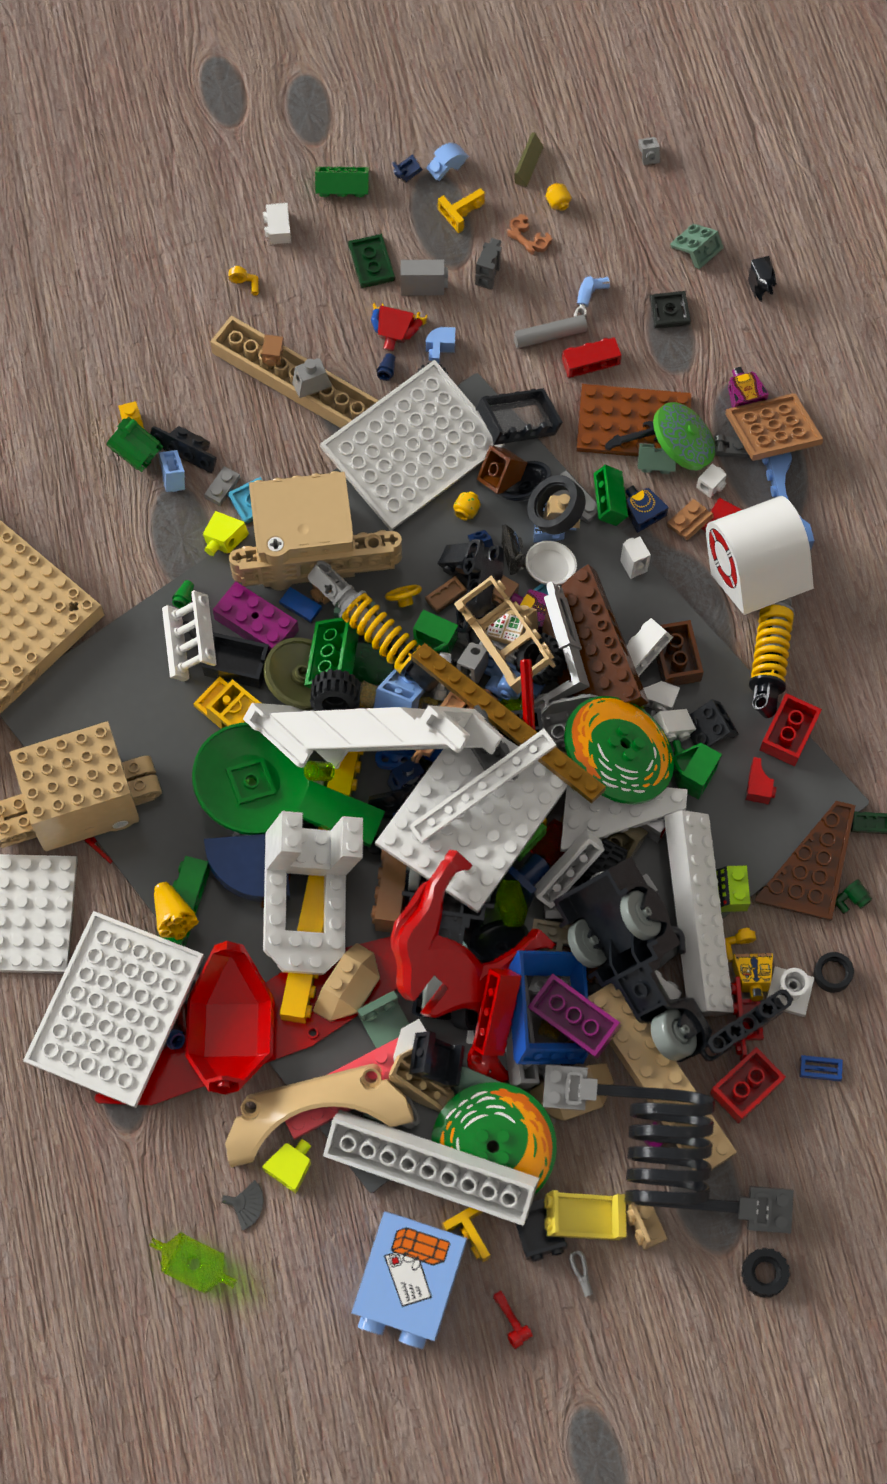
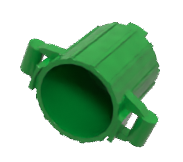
M128 417L118 424V429L106 445L137 471L143 472L150 465L151 460L159 450H162L163 446L160 444L161 442L142 428L134 419Z

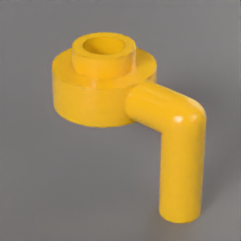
M235 266L229 270V280L231 282L239 284L251 281V294H259L257 275L248 274L240 266Z
M742 928L738 930L735 936L725 938L728 962L733 961L731 945L748 944L756 941L755 931L750 930V928Z

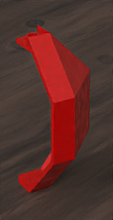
M231 941L214 945L187 1002L185 1056L207 1090L224 1095L239 1091L273 1055L275 998L245 946Z

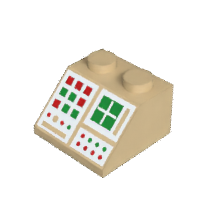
M519 605L523 610L520 614L522 616L526 615L532 623L530 628L538 630L537 609L526 605ZM510 610L496 620L486 630L491 640L510 644L526 632L525 627L513 610Z

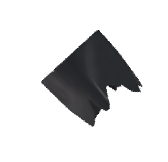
M770 256L756 258L751 261L748 282L755 299L757 296L760 302L765 291L773 295L772 286L777 285Z

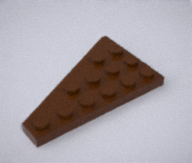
M835 801L756 896L754 902L831 921L856 805Z

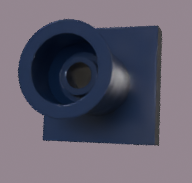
M533 853L518 870L511 866L498 886L525 911L530 907L537 890L534 885L549 871L550 866L540 855Z

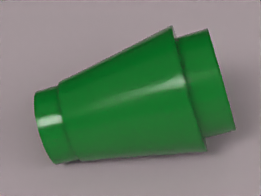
M185 580L173 595L172 604L176 608L181 609L190 604L191 592L194 589V584L191 581Z

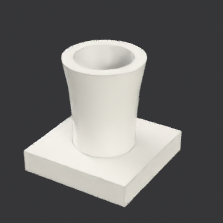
M775 966L767 998L779 990H787L792 996L793 1002L784 1012L805 1017L814 977L808 976L799 968L783 969ZM783 995L777 996L785 1006L787 1004L786 997Z

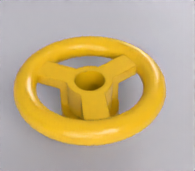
M420 585L399 587L386 593L385 599L387 601H398L399 607H406L414 603L412 597L422 591V587Z

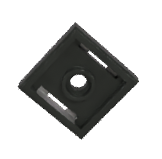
M685 291L650 294L649 299L655 328L691 324ZM682 305H683V307H684V313H685V315H683V313H682V307H681ZM671 308L673 312H668L667 309Z

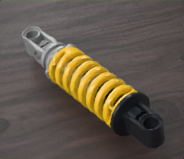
M318 561L309 573L308 580L330 599L335 607L341 610L339 618L343 619L346 623L350 621V627L353 629L357 628V634L364 636L366 642H372V648L379 650L380 656H387V662L394 664L395 670L402 678L409 675L424 691L433 692L440 682L411 660V655L415 652L413 648L417 645V641L412 640L407 645L405 642L409 639L410 635L404 633L399 637L398 635L402 631V627L397 626L394 628V619L386 621L387 613L382 612L379 614V605L371 607L372 598L367 595L366 591L362 590L357 593L354 587L338 575L327 562Z
M791 597L759 609L758 634L756 636L754 661L752 664L753 670L749 680V688L754 691L752 706L764 718H771L776 714L778 695L786 690V679L784 677L787 675V670L785 668L788 666L790 633L795 617L794 609L791 607Z

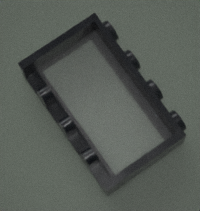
M544 388L484 396L480 399L475 409L479 412L493 438V445L554 436L563 423Z

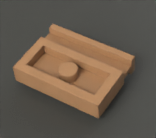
M693 499L667 522V525L688 541L713 518V513Z

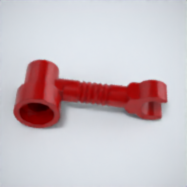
M500 1290L494 1294L493 1299L499 1308L502 1309L514 1329L507 1334V1338L512 1347L517 1349L523 1345L524 1341L531 1338L533 1334L527 1325L521 1326L510 1308L505 1295Z

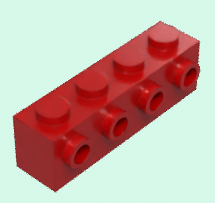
M489 968L472 1049L483 1056H504L521 980V975L510 969Z

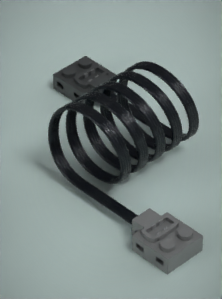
M545 1065L543 1107L585 1110L586 1100L596 1101L597 1095L693 1103L631 1104V1117L695 1126L631 1125L629 1126V1138L648 1142L687 1145L696 1148L633 1146L628 1148L627 1159L644 1163L683 1166L697 1170L630 1168L626 1170V1181L639 1184L679 1187L697 1192L625 1191V1203L630 1204L634 1202L635 1205L738 1213V1219L747 1220L748 1230L791 1233L794 1193L792 1189L749 1186V1197L739 1196L738 1201L709 1199L710 1186L703 1181L711 1177V1164L703 1159L709 1158L712 1155L713 1144L710 1140L703 1137H708L714 1132L713 1120L705 1117V1115H710L715 1111V1100L712 1097L685 1090L597 1084L598 1079L587 1078L588 1067Z

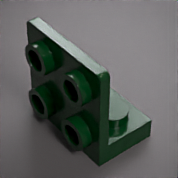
M360 639L357 642L353 675L360 682L380 685L392 672L393 664L387 662V656H380L379 650L372 648V642L368 643Z

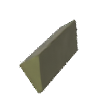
M534 132L530 135L514 176L515 184L524 187L528 186L543 150V144Z

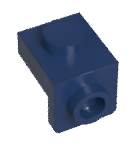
M413 154L399 165L395 161L392 163L395 168L393 172L398 179L402 178L405 182H408L423 170Z

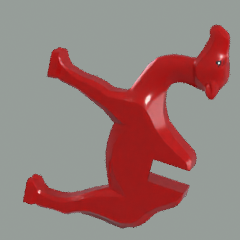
M449 850L430 879L417 889L411 901L394 922L390 938L391 948L397 963V989L406 1000L415 1001L433 976L442 982V985L420 1012L422 1015L437 1018L462 1008L471 1009L479 1014L489 968L508 969L518 950L536 951L541 948L552 949L555 945L541 930L532 928L516 947L491 962L481 964L477 957L464 945L439 936L444 893L448 883L456 872L470 870L472 864L456 850ZM472 1047L470 1048L467 1063L471 1070L502 1083L509 1081L508 1071L504 1068L498 1056H483L472 1049Z

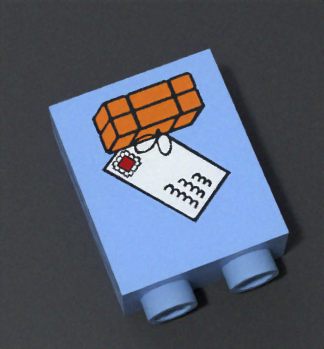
M384 1211L352 1309V1314L361 1316L358 1327L379 1335L383 1334L385 1325L400 1329L402 1332L399 1341L420 1349H424L426 1339L435 1341L468 1238Z

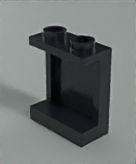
M431 1031L415 1033L409 1074L444 1088L459 1086L465 1046L451 1045L436 1039V1033Z
M545 1198L532 1202L524 1226L515 1223L525 1259H531L532 1262L544 1259L543 1255L551 1253L552 1256L564 1253V1249H567L568 1246L564 1237L547 1236V1230L545 1229V1219L547 1217V1208L544 1206Z

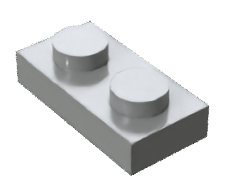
M224 466L205 492L204 497L221 506L228 496L227 493L232 491L239 481L240 474Z

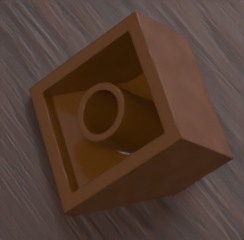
M490 445L477 480L496 494H501L521 480L527 462L506 448Z

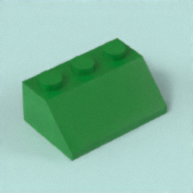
M316 167L315 194H319L320 197H329L330 194H337V197H347V194H354L355 197H365V194L369 193V167Z

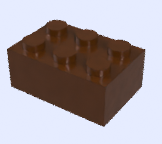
M691 620L660 625L673 636L670 642L656 656L661 680L674 686L701 682L704 671Z

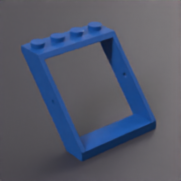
M518 950L508 968L521 975L511 1024L513 1058L517 1065L583 1064L589 1053L575 1043H529L524 975L551 976L553 973L555 976H570L571 987L588 999L586 966L581 964L572 952Z

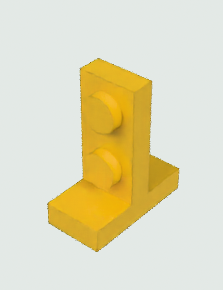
M480 188L453 205L443 195L438 198V210L456 232L460 233L464 230V219L462 217H465L469 212L480 208L484 204L485 192Z
M469 1207L443 1222L442 1227L445 1231L451 1232L462 1226L460 1229L462 1236L470 1240L473 1246L470 1249L476 1259L480 1258L483 1263L490 1258V1254L470 1221L483 1212Z

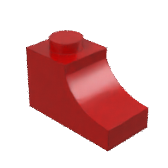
M753 757L745 800L769 805L771 798H775L777 787L773 786L774 779H770L764 773L761 758Z

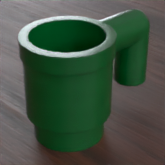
M857 879L837 896L835 905L845 914L850 910L844 903L847 898L854 905L862 909L872 900V897L861 881Z

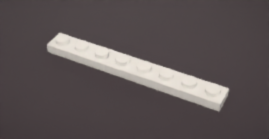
M542 729L409 825L410 829L420 843H424L553 750L557 745L546 730Z

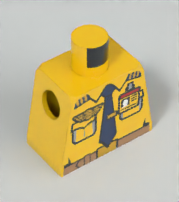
M773 953L734 954L732 967L735 977L740 976L741 992H750L752 1001L762 1000L763 992H767L770 989Z

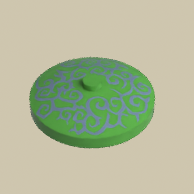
M676 402L666 403L656 411L653 419L655 435L663 450L673 461L689 470H701L713 461L715 456L714 440L709 428L697 413L689 407Z

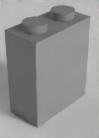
M401 260V296L444 295V288H448V267H444V260Z

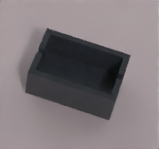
M213 632L217 665L211 666L203 663L204 676L216 679L220 676L225 681L230 682L233 679L238 684L261 688L264 678V663L270 652L269 644Z

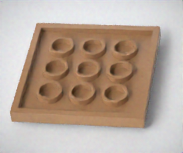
M795 393L726 409V416L752 461L823 444L821 434Z

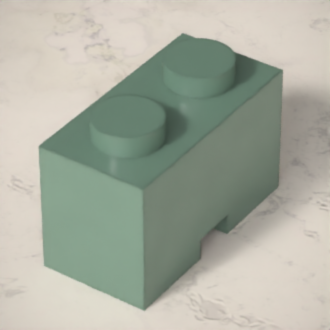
M639 443L638 469L646 473H651L652 470H658L662 474H670L671 471L675 472L676 462L666 454L662 447L655 448L654 444Z

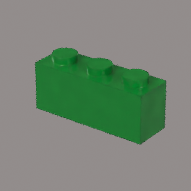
M605 464L593 474L598 518L601 521L617 526L628 517L623 472Z

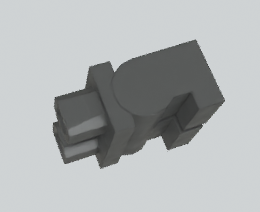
M491 238L489 243H484L483 250L476 263L475 285L492 290L496 270L499 271L501 265V240Z

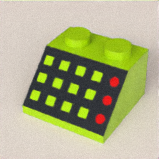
M747 865L725 866L716 869L721 912L748 911L750 894Z

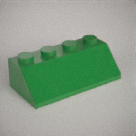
M340 618L316 621L305 687L311 689L312 680L322 671L327 672L331 669H338L353 674L359 635L357 634V628L353 629L350 627V621L346 623Z

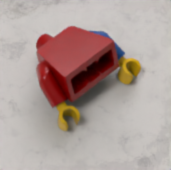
M373 303L371 322L378 336L385 339L383 349L394 351L396 342L405 343L406 340L412 338L419 331L422 325L426 324L427 315L421 318V312H418L417 316H415L412 312L386 307L383 303L380 307H376V303Z

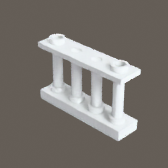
M195 590L191 592L192 603L178 609L169 605L162 608L170 678L183 682L189 680L188 669L200 662L211 666L217 665L208 595ZM194 610L195 619L183 625L182 616ZM196 628L197 637L185 643L184 634ZM198 645L199 655L187 660L186 651Z

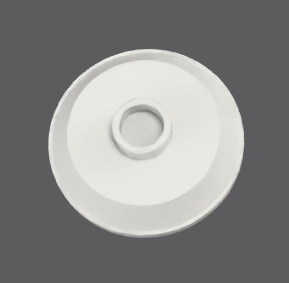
M542 541L534 544L528 550L525 558V565L529 574L536 581L545 585L548 582H553L558 586L563 585L576 572L577 568L576 558L572 551L565 545L555 541Z

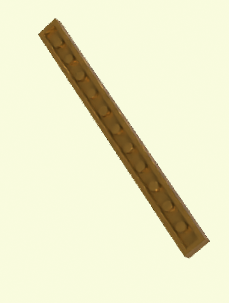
M424 643L411 655L413 662L472 709L476 705L484 709L488 714L489 722L520 746L538 733L427 644ZM557 747L537 760L591 804L606 789L605 785Z

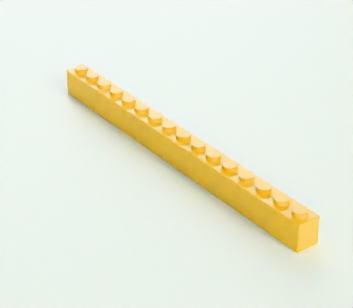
M364 751L348 752L338 769L331 766L327 787L351 797L352 791L357 789L358 779H355L356 773H360L361 761H359V757L364 754ZM308 876L297 931L323 933L324 876ZM288 973L280 1011L281 1020L306 1023V1018H310L312 1012V1005H309L310 998H314L316 986H313L314 979H318L319 975Z

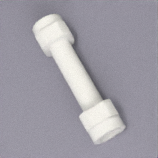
M440 652V655L451 663V654ZM441 683L434 689L433 699H445L447 691Z

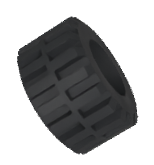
M539 633L542 637L539 641L541 644L545 642L550 648L556 665L554 668L548 665L533 676V683L543 686L544 684L550 685L551 681H558L557 677H562L563 669L566 670L567 666L565 665L564 652L559 649L557 640L546 633ZM533 639L520 646L518 652L514 654L517 657L514 660V664L517 665L516 670L520 674V660L530 659L533 667L536 664L537 657L541 654Z
M338 669L320 672L312 680L311 708H314V711L358 709L361 692L359 680L353 674Z
M604 839L602 844L605 850L584 872L582 883L588 881L594 874L606 871L627 858V850Z

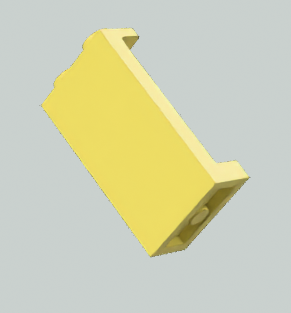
M558 1190L548 1192L544 1200V1206L547 1208V1217L545 1219L547 1236L618 1241L626 1238L625 1194L604 1196L559 1193Z

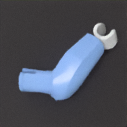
M589 276L583 280L577 304L580 306L576 309L574 317L577 316L578 312L586 315L585 307H588L591 295L595 290L609 289L610 283L603 284V282L610 281L608 277L593 279V277Z

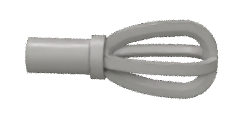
M579 1250L574 1251L569 1257L572 1269L579 1278L584 1296L593 1295L588 1280L589 1277L587 1276L588 1268L585 1255ZM574 1255L581 1257L584 1271L583 1276L576 1267Z

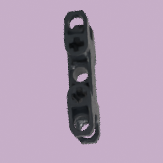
M471 540L463 563V571L469 575L467 593L491 575L496 581L502 579L504 551L501 546H491L486 557L483 540ZM477 545L476 553H474V548ZM493 584L466 603V606L476 619L483 618L497 607L491 603ZM457 609L458 632L470 633L472 627L466 621V625L463 628L465 617Z
M779 990L762 1001L758 1006L712 1035L706 1045L712 1054L716 1055L709 1056L703 1050L700 1054L707 1062L714 1061L733 1046L780 1016L792 1004V996L787 990ZM778 995L786 997L787 1004L785 1006L777 997ZM743 1022L748 1023L750 1029H746L743 1026Z

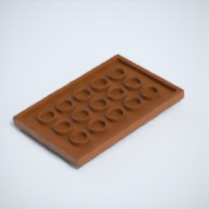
M582 384L576 451L638 457L639 443L654 444L655 448H661L659 442H654L655 435L622 443L621 446L614 447L610 451L605 449V444L616 435L623 436L650 429L649 427H643V423L653 421L656 411L666 403L676 402L691 409V393Z

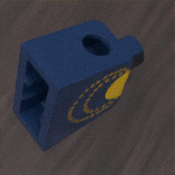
M631 486L625 491L629 497L626 500L628 516L637 533L667 516L669 507L649 488L639 492L635 486Z

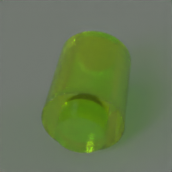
M308 761L304 767V775L310 781L328 782L333 779L335 769L331 762Z

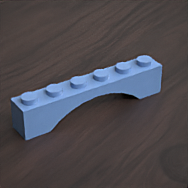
M791 452L763 458V464L767 466V480L771 481L772 485L770 488L772 497L784 496L788 499L785 476L792 461ZM801 518L810 549H812L814 537L811 526Z

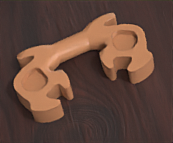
M519 214L518 217L511 219L510 229L507 230V235L510 238L521 243L532 255H534L535 251L545 252L548 245L552 241L548 233H545V237H541L539 232L534 236V242L528 241L520 234V232L524 233L529 229L528 217Z

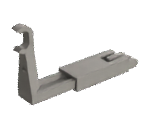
M553 582L547 583L546 587L549 595L545 596L544 600L558 647L564 652L572 681L568 680L549 693L535 699L534 709H537L544 702L545 706H547L552 701L565 698L590 687L579 652L582 649L567 598L563 588Z

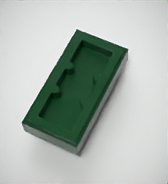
M854 811L851 832L887 834V813Z

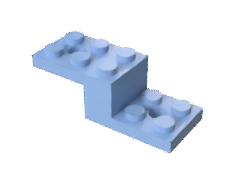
M394 669L377 688L374 708L405 707L418 709L419 699L426 691L409 675L402 678Z

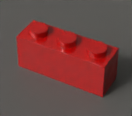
M615 337L604 338L598 342H589L579 347H569L563 350L562 362L568 378L618 366L621 363L622 355Z

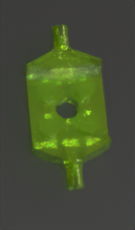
M183 1232L177 1234L167 1243H162L152 1238V1242L149 1244V1246L159 1250L162 1254V1273L204 1294L211 1291L219 1283L223 1282L232 1288L237 1283V1279L225 1273V1254L223 1252H219L185 1235ZM193 1258L200 1261L199 1267L195 1270L188 1268V1262Z

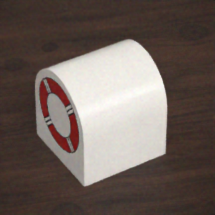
M775 497L707 524L706 539L711 575L744 615L814 589L808 537L798 512L786 497Z

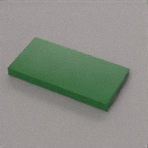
M313 781L310 782L298 809V812L302 813V820L330 831L343 816L363 818V845L367 847L371 846L385 813L384 810Z

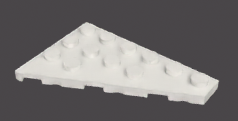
M568 785L566 788L560 852H566L585 829L601 840L609 835L618 832L622 833L630 828H636L648 824L650 821L664 818L665 815L686 810L687 789L666 787L655 799L642 804H623L601 795L591 804Z

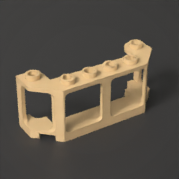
M491 575L455 602L454 605L463 614L465 620L470 624L494 659L509 686L516 694H519L521 692V675L518 678L507 664L506 657L528 640L533 639L544 656L541 661L532 667L533 677L548 665L554 668L556 666L553 661L554 656L545 642L541 644L539 641L542 637L535 628L533 630L530 628L532 623L528 617L520 614L523 610L516 601L513 603L504 592L506 589L500 579L496 581ZM493 584L503 596L504 602L483 618L476 619L466 606V603ZM513 610L525 627L526 632L502 650H498L486 633V628L507 612Z

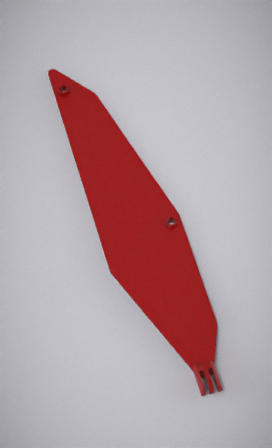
M391 936L360 944L374 953L380 976L379 981L363 1006L397 990V963L391 948ZM352 946L345 947V952H347ZM338 962L325 974L319 975L318 979H314L313 986H316L314 998H310L309 1005H312V1012L310 1018H306L305 1024L281 1020L280 1011L288 973L280 972L265 982L275 998L273 1055L266 1063L315 1045L358 1016V1013L330 1022L313 1012L321 989ZM310 1032H317L315 1036H310ZM186 1035L184 1036L185 1043L180 1049L172 1050L167 1047L162 1050L138 1105L152 1106L205 1086L185 1056ZM97 1093L94 1098L99 1104L127 1105L100 1093Z

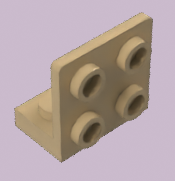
M634 1202L630 1203L627 1208L626 1220L629 1226L633 1225L636 1234H634L637 1245H642L643 1250L667 1241L666 1234L654 1207L635 1206Z

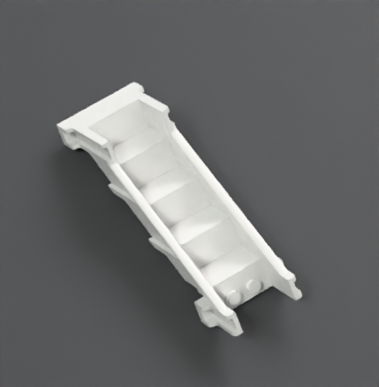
M252 703L243 718L254 730L261 732L295 765L302 768L305 766L313 750L321 755L331 766L338 769L348 752L452 749L460 753L463 748H484L489 754H493L503 739V735L484 720L485 717L475 709L428 705L426 709L391 707L306 711L289 705Z

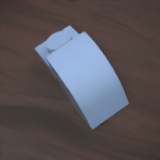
M447 143L434 152L435 158L426 168L436 180L440 181L450 168L458 170L469 156L458 144Z
M439 327L428 334L426 338V352H429V360H435L440 364V352L455 353L456 327Z

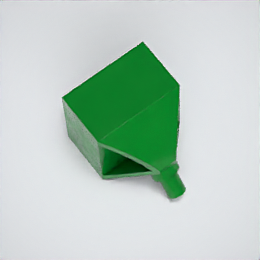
M423 610L413 627V640L417 641L414 650L416 651L419 645L422 646L425 643L439 655L440 652L451 654L458 640V625Z
M675 740L672 742L675 750L673 752V772L677 787L679 789H687V794L699 800L715 774L722 754L703 743L685 750L682 748L680 740Z

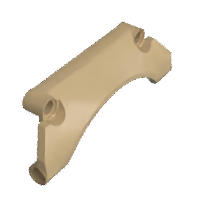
M368 1064L247 1095L241 1105L242 1116L236 1117L225 1142L228 1161L231 1167L253 1162L260 1146L276 1127L290 1117L310 1109L320 1107L355 1109L379 1119L389 1127L414 1122L413 1111L410 1103L408 1104L406 1096L388 1079L382 1080V1070L377 1064ZM374 1071L377 1074V1078H368L367 1072ZM247 1102H254L257 1108H248Z

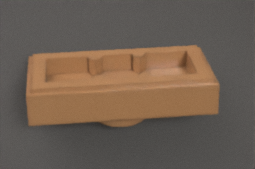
M454 576L427 595L425 600L438 613L467 593V589Z

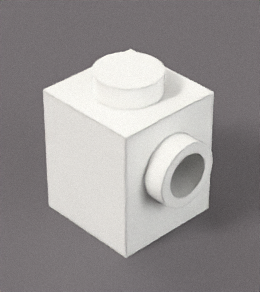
M711 464L698 478L696 487L711 498L717 491L723 490L726 485L727 474L722 468Z

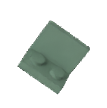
M697 224L690 225L670 243L671 248L690 253L694 267L698 269L703 267L724 248L717 230Z
M395 991L357 1010L358 1017L376 1049L398 1038L401 1029L410 1024L398 1004V997Z

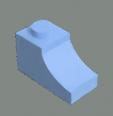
M178 451L159 452L166 492L185 490V471Z

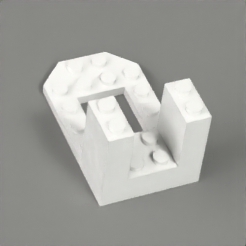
M282 811L266 831L263 951L277 963V967L282 972L323 975L344 955L346 875L363 858V818L343 816L331 831L302 828V813ZM286 873L324 876L323 933L285 930Z

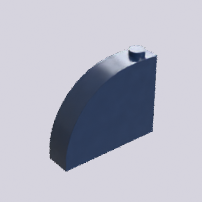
M266 834L204 839L206 858L217 880L226 889L239 897L258 902L264 901ZM286 873V900H290L288 873Z

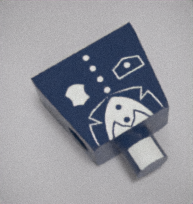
M409 759L390 771L387 785L391 791L416 786L426 773L419 762L415 763V761L413 762Z

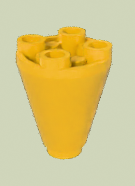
M161 882L154 887L156 923L160 937H175L176 940L186 937V933L198 924L199 921L196 914L168 882Z

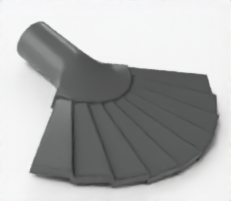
M256 1180L238 1196L223 1195L222 1198L223 1204L234 1207L242 1231L253 1225L262 1212L263 1194Z

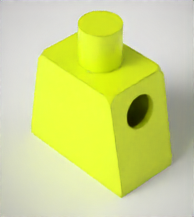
M215 511L203 532L207 544L204 549L205 552L210 556H214L218 550L230 553L249 535L245 522Z
M303 1139L299 1141L295 1148L288 1143L284 1144L263 1165V1171L296 1194L311 1165V1160L305 1156L311 1145Z

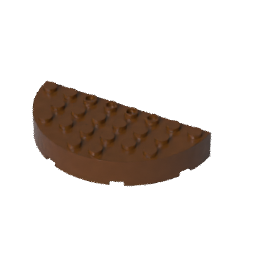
M588 564L574 573L561 586L567 598L582 649L579 652L590 686L572 694V696L577 697L581 694L618 697L625 703L636 704L641 707L648 704L649 701L597 571ZM547 610L542 633H546L556 639ZM568 666L566 670L563 669L562 677L558 676V681L556 682L562 685L568 680L572 681Z

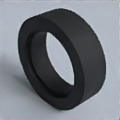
M555 475L548 477L533 490L528 501V516L545 533L553 535L564 533L571 529L581 518L585 509V494L581 487L567 476ZM568 490L570 501L565 511L555 519H544L543 509L550 496L557 491Z

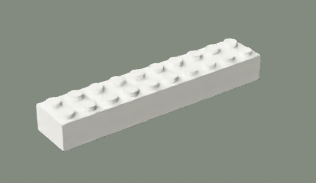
M680 810L665 815L664 820L677 927L685 935L686 953L681 954L686 998H694L704 1016L717 1017L733 1013L734 1008L709 814Z
M339 1110L332 1120L323 1157L523 1226L529 1215L539 1181L538 1177Z

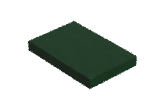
M382 234L348 241L349 251L361 289L395 281L394 271Z

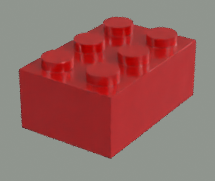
M786 693L759 750L795 767L822 709Z
M756 1047L711 1089L709 1094L739 1124L783 1083L786 1076Z

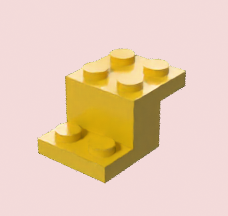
M219 676L193 705L222 729L232 724L245 723L243 718L251 704L261 702L233 679L227 683Z

